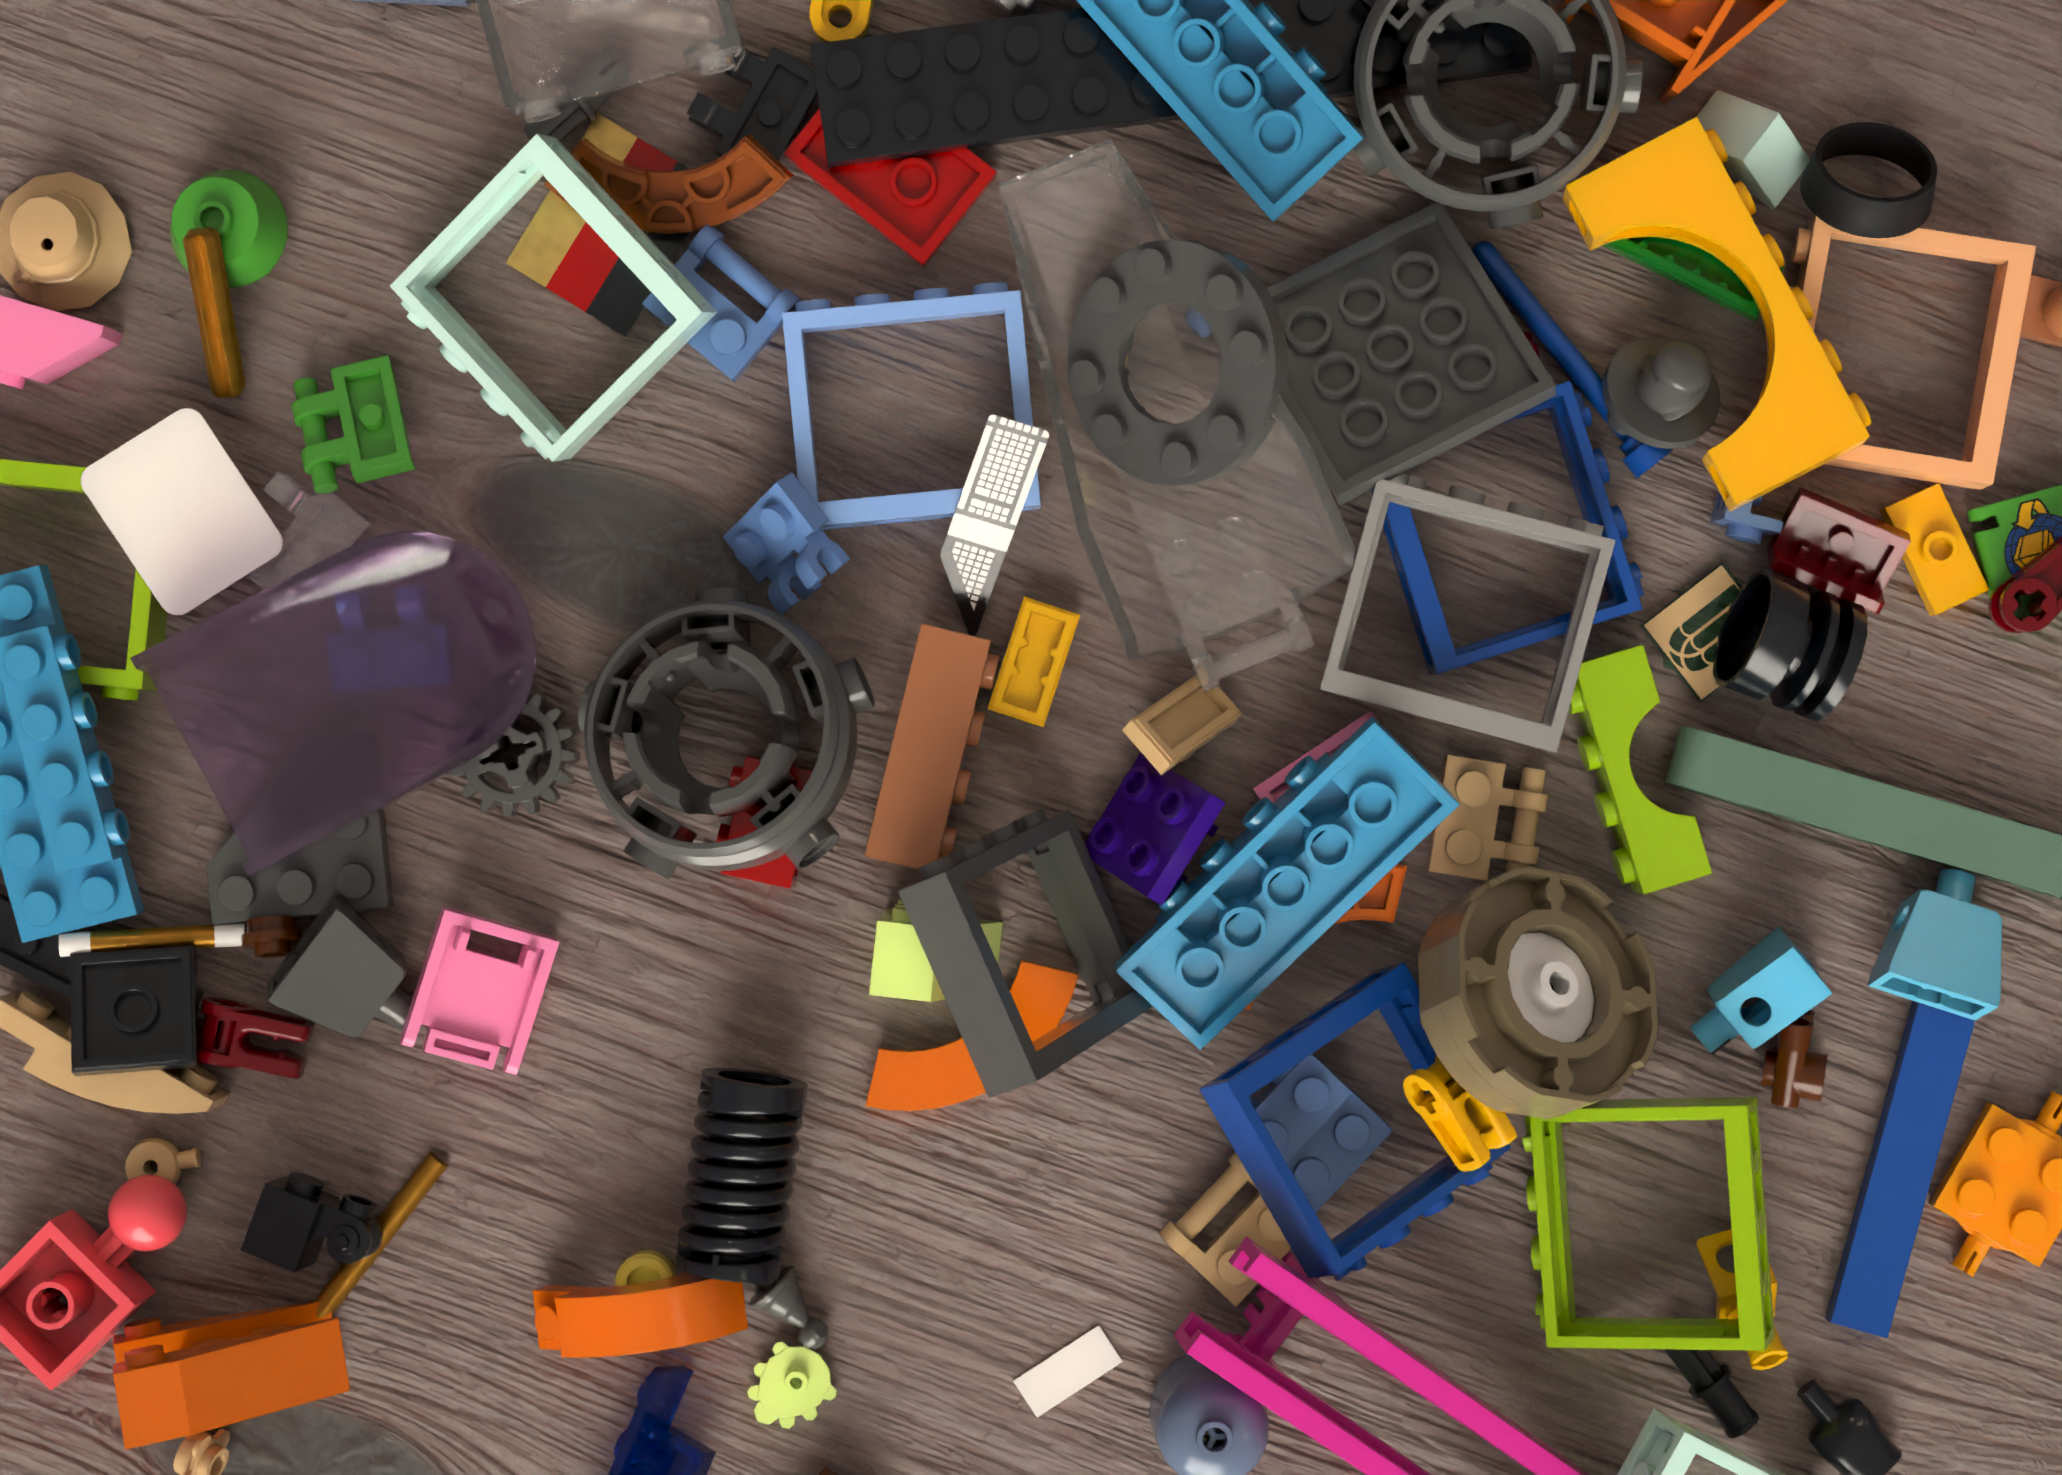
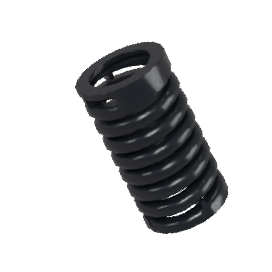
M739 1068L701 1070L702 1080L700 1089H705V1091L699 1093L697 1104L701 1110L706 1112H701L695 1116L694 1125L698 1131L706 1134L694 1136L691 1140V1148L695 1154L704 1157H695L688 1162L687 1169L689 1174L698 1179L690 1180L685 1184V1195L693 1201L682 1206L681 1216L683 1220L690 1224L681 1227L678 1231L679 1242L674 1265L690 1274L723 1281L760 1283L777 1280L781 1276L783 1247H780V1245L786 1240L787 1234L783 1223L789 1218L790 1213L786 1201L792 1196L793 1192L792 1183L789 1179L796 1171V1163L792 1156L799 1150V1140L795 1134L802 1128V1114L808 1085L796 1078L764 1071ZM762 1115H763V1116L768 1117V1118H770V1119L758 1120V1119H754V1118H750V1117H745V1116H762ZM746 1139H760L765 1142H755ZM747 1162H759L764 1165H755ZM747 1185H758L760 1187L755 1188ZM747 1208H756V1209H759V1210H751V1209H747ZM749 1230H753V1231L758 1232V1233H751V1232H748V1231H749Z

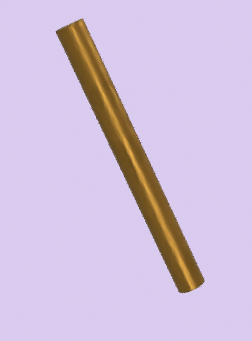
M431 1151L428 1153L379 1216L378 1221L382 1227L383 1237L378 1250L357 1262L343 1263L313 1301L319 1302L316 1312L318 1318H322L332 1312V1315L449 1166Z

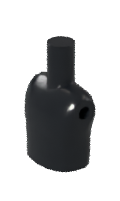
M1816 1380L1807 1382L1798 1390L1797 1396L1819 1420L1809 1434V1442L1841 1475H1885L1899 1461L1902 1451L1884 1433L1877 1419L1859 1399L1851 1398L1837 1406Z

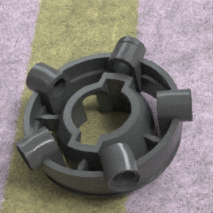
M1363 0L1372 9L1362 28L1354 61L1353 85L1355 103L1360 119L1354 125L1365 136L1354 148L1370 177L1388 167L1407 186L1431 200L1459 209L1487 211L1491 229L1516 225L1544 217L1540 199L1563 188L1593 161L1610 136L1619 113L1635 115L1637 112L1642 86L1643 61L1642 59L1626 58L1621 28L1609 0H1573L1567 3L1560 12L1548 0H1442L1430 12L1421 6L1425 0ZM1588 2L1602 29L1607 55L1590 54L1587 55L1581 84L1580 110L1601 113L1587 140L1579 148L1570 136L1565 135L1559 129L1571 113L1580 91V83H1575L1572 77V56L1574 52L1579 51V47L1566 18L1577 13L1578 9ZM1413 14H1416L1422 21L1408 40L1403 56L1402 65L1405 66L1407 93L1404 96V100L1416 127L1430 143L1438 147L1434 156L1429 159V164L1423 174L1418 172L1404 159L1419 149L1392 102H1389L1376 110L1372 88L1374 51L1384 22L1387 21L1395 30L1399 31ZM1450 15L1464 29L1484 22L1500 23L1512 27L1523 34L1531 44L1537 57L1539 68L1538 85L1535 93L1551 106L1546 115H1540L1537 118L1538 125L1534 129L1526 133L1511 120L1494 126H1476L1459 119L1447 108L1439 93L1436 79L1440 56L1430 47L1431 44L1427 41L1433 31L1435 33H1442L1445 26L1442 20L1446 16ZM1553 137L1560 147H1564L1573 155L1563 166L1540 180L1537 164H1526L1481 175L1483 193L1463 192L1431 180L1436 170L1442 166V161L1446 154L1480 164V159L1505 157L1509 161H1515L1540 148Z
M727 587L698 591L695 594L696 602H690L663 611L634 629L608 657L596 681L592 680L586 687L578 711L579 729L584 732L585 755L591 778L601 799L614 819L632 836L623 851L668 880L679 864L711 871H732L763 865L786 855L797 869L806 868L830 851L840 837L827 819L842 798L853 770L857 750L856 714L875 706L870 686L855 657L836 664L820 643L797 623L770 609L749 604L748 591ZM749 622L760 624L784 636L778 645L772 648L767 658L748 648L750 646ZM680 632L690 642L670 649L663 655L657 649L662 643ZM798 650H800L806 660L793 665L792 668L810 716L823 726V737L817 762L802 790L795 786L798 782L789 772L795 762L800 743V712L794 692L780 672L785 665L791 662V658ZM718 652H727V655ZM647 657L652 662L640 674L636 683L633 684L628 681L636 668ZM697 678L712 693L731 689L747 692L759 699L771 715L774 726V743L767 744L759 760V767L747 779L732 787L729 785L718 788L706 785L696 780L687 771L681 760L678 749V735L685 715L672 699L686 685ZM610 739L624 742L628 761L633 769L629 773L622 774L617 780H614L610 762ZM644 786L656 799L682 813L724 817L744 811L753 816L750 820L757 830L727 841L693 843L698 834L673 817L638 797L635 798L630 808H628L622 798L633 791H638Z

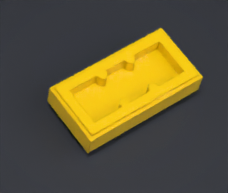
M1939 483L1926 487L1880 509L1885 523L1908 532L1910 535L1911 543L1902 559L1929 616L1938 615L1989 590Z
M1024 596L987 708L988 710L1044 728L1080 614Z

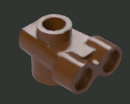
M1809 1010L1778 1032L1776 1043L1779 1047L1778 1052L1766 1051L1761 1086L1773 1088L1772 1104L1798 1108L1799 1098L1821 1102L1827 1054L1809 1052L1815 1012Z

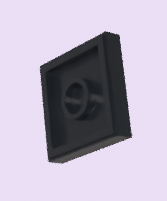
M194 946L70 954L72 1074L75 1076L199 1067L197 959Z

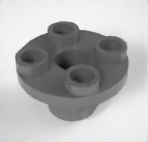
M1646 337L1634 340L1623 346L1609 362L1602 382L1603 397L1608 409L1607 421L1610 427L1621 435H1630L1634 439L1653 447L1681 450L1690 448L1709 430L1719 412L1720 392L1716 378L1711 371L1710 359L1706 357L1699 347L1683 340L1673 341L1660 337Z

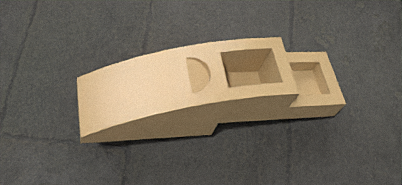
M30 991L0 996V1028L35 1049L23 1070L55 1087L79 1097L113 1107L169 1114L208 1112L223 1105L230 1095L217 1087L218 1078L201 1066L75 1076L72 1074L71 1024L52 1013L55 1009L53 1004Z

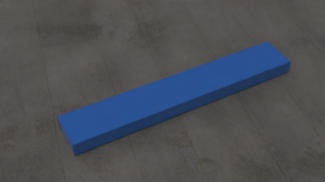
M1912 1001L1825 1319L1830 1323L1888 1338L1975 1020Z

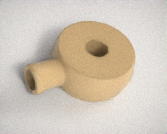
M148 1138L138 1142L129 1152L125 1162V1173L128 1180L140 1175H158L176 1184L182 1169L200 1167L202 1157L198 1148L180 1152L173 1143L165 1139ZM151 1160H153V1161H155V1162L157 1163V1165H158V1170H157V1171H154V1170L151 1168V1166H150Z

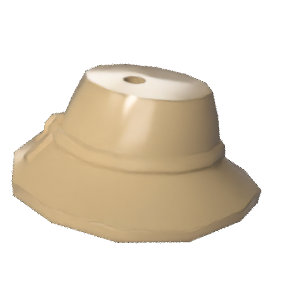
M70 171L34 177L5 198L0 210V273L19 297L43 308L58 312L91 307L120 285L132 254L126 215L102 184ZM47 238L53 242V247L50 250L44 246V241Z

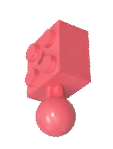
M140 1175L131 1178L123 1183L112 1196L108 1207L109 1227L101 1235L74 1209H71L49 1220L0 1270V1341L50 1391L75 1375L157 1292L126 1260L136 1250L143 1252L155 1251L169 1245L179 1236L186 1222L187 1204L183 1193L177 1185L169 1179L158 1175ZM62 1294L66 1296L68 1306L66 1307L58 1300Z

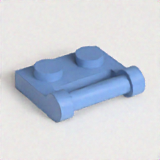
M707 224L695 236L686 252L674 265L717 311L687 343L735 383L783 326L782 313L794 312L796 310L795 303L800 302L801 299L788 288L781 291L723 242L724 234L715 226L710 227ZM707 260L712 262L767 309L757 323L697 273ZM652 292L643 301L642 305L668 327L677 320Z

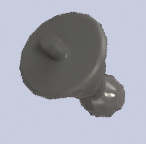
M790 1265L781 1271V1276L777 1280L761 1282L763 1287L751 1298L749 1306L759 1308L763 1312L780 1318L783 1322L786 1321L798 1326V1340L805 1348H813L815 1350L823 1346L828 1340V1326L822 1319L809 1318V1312L806 1310L802 1291L795 1276V1267Z

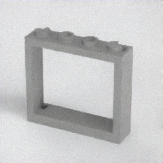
M1401 474L1389 481L1382 479L1376 482L1320 690L1557 753L1616 540L1602 537L1604 526L1590 523L1587 520L1568 517L1566 527L1542 521L1545 510L1512 501H1509L1507 511L1484 506L1486 495L1476 491L1450 486L1448 496L1424 490L1427 479L1411 474ZM1389 502L1587 555L1541 723L1344 670Z

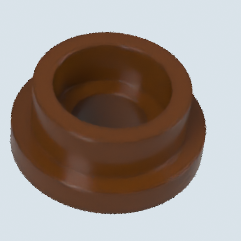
M261 916L246 921L247 933L241 936V943L243 947L254 948L255 957L287 956L291 952V945L297 944L302 937V931L296 929L295 917Z

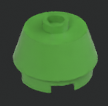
M217 170L194 180L178 197L170 218L171 244L179 262L188 272L183 243L184 236L187 235L188 230L197 227H211L217 230L220 234L229 288L251 284L269 274L280 259L288 238L286 213L275 191L260 178L239 170Z

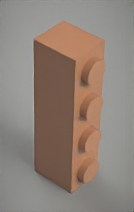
M921 623L864 856L919 869V867L946 856L952 851L958 828L946 826L951 804H964L971 776V770L960 767L966 745L978 747L986 714L975 711L980 687L992 690L1000 655L989 653L991 640Z

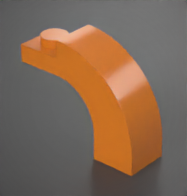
M688 1272L659 1280L622 1286L583 1287L548 1285L532 1290L539 1349L561 1350V1357H609L654 1352L697 1344L748 1329L743 1282L711 1279Z

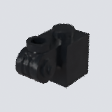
M290 1173L289 1177L286 1176L265 1183L241 1251L296 1272L316 1263L323 1241L327 1237L328 1252L333 1259L346 1264L357 1262L375 1253L382 1243V1227L374 1216L378 1205L371 1200L352 1194H344L342 1201H340V1197L322 1191L324 1187L322 1181L305 1174Z

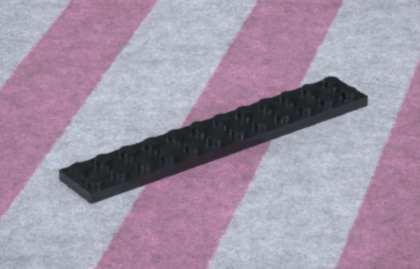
M1248 0L1255 8L1264 1L1281 18L1287 29L1279 36L1295 54L1302 47H1305L1320 62L1327 72V75L1320 82L1328 90L1327 94L1331 99L1355 95L1353 85L1354 61L1362 28L1372 9L1363 0ZM1425 0L1421 6L1430 12L1442 0ZM1084 8L810 44L828 168L947 152L960 148L969 149L1181 119ZM1413 14L1399 31L1395 30L1387 21L1384 22L1374 51L1372 65L1373 93L1407 88L1406 69L1402 64L1408 40L1422 21L1416 14ZM1448 15L1442 20L1445 26L1442 33H1435L1433 31L1427 39L1431 44L1430 47L1440 56L1437 66V84L1528 72L1532 67L1530 45L1527 39L1512 27L1500 23L1484 22L1464 29Z

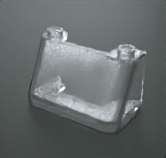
M476 0L505 108L514 115L524 114L525 122L527 123L545 121L560 115L559 106L699 69L701 75L725 72L736 66L734 57L739 56L744 51L732 0Z

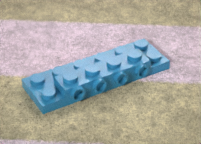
M1076 0L1272 221L1277 220L1365 138L1362 132L1327 94L1328 90L1320 82L1327 75L1324 67L1305 47H1302L1296 54L1279 36L1287 29L1285 23L1264 1L1255 8L1248 0Z
M48 564L0 575V867L22 943L137 915L145 911L126 843L130 840L128 821L123 811L115 807L110 785L114 781L112 764L107 753L99 750L93 728L97 725L98 721L96 707L90 694L83 692L77 671L81 666L79 646L74 636L66 632Z
M1373 716L1331 756L1326 752L1317 761L1311 756H1307L1298 762L1285 778V782L1290 787L1274 803L1267 797L1258 801L1242 820V824L1247 829L1231 844L1222 838L1206 851L1199 862V865L1204 870L1188 885L1182 879L1177 881L1164 904L1160 905L1157 903V906L1161 909L1156 915L1157 923L1115 963V971L1199 1050L1212 1040L1460 805L1457 798Z

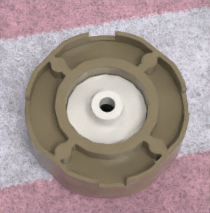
M1531 866L1505 872L1447 904L1433 919L1422 940L1418 953L1421 1025L1436 1055L1449 1074L1470 1095L1495 1111L1551 1119L1604 1100L1623 1090L1621 1086L1628 1080L1634 1070L1646 1065L1655 1046L1658 1034L1655 970L1649 953L1639 933L1636 932L1627 936L1617 920L1605 908L1613 900L1594 884L1580 876Z

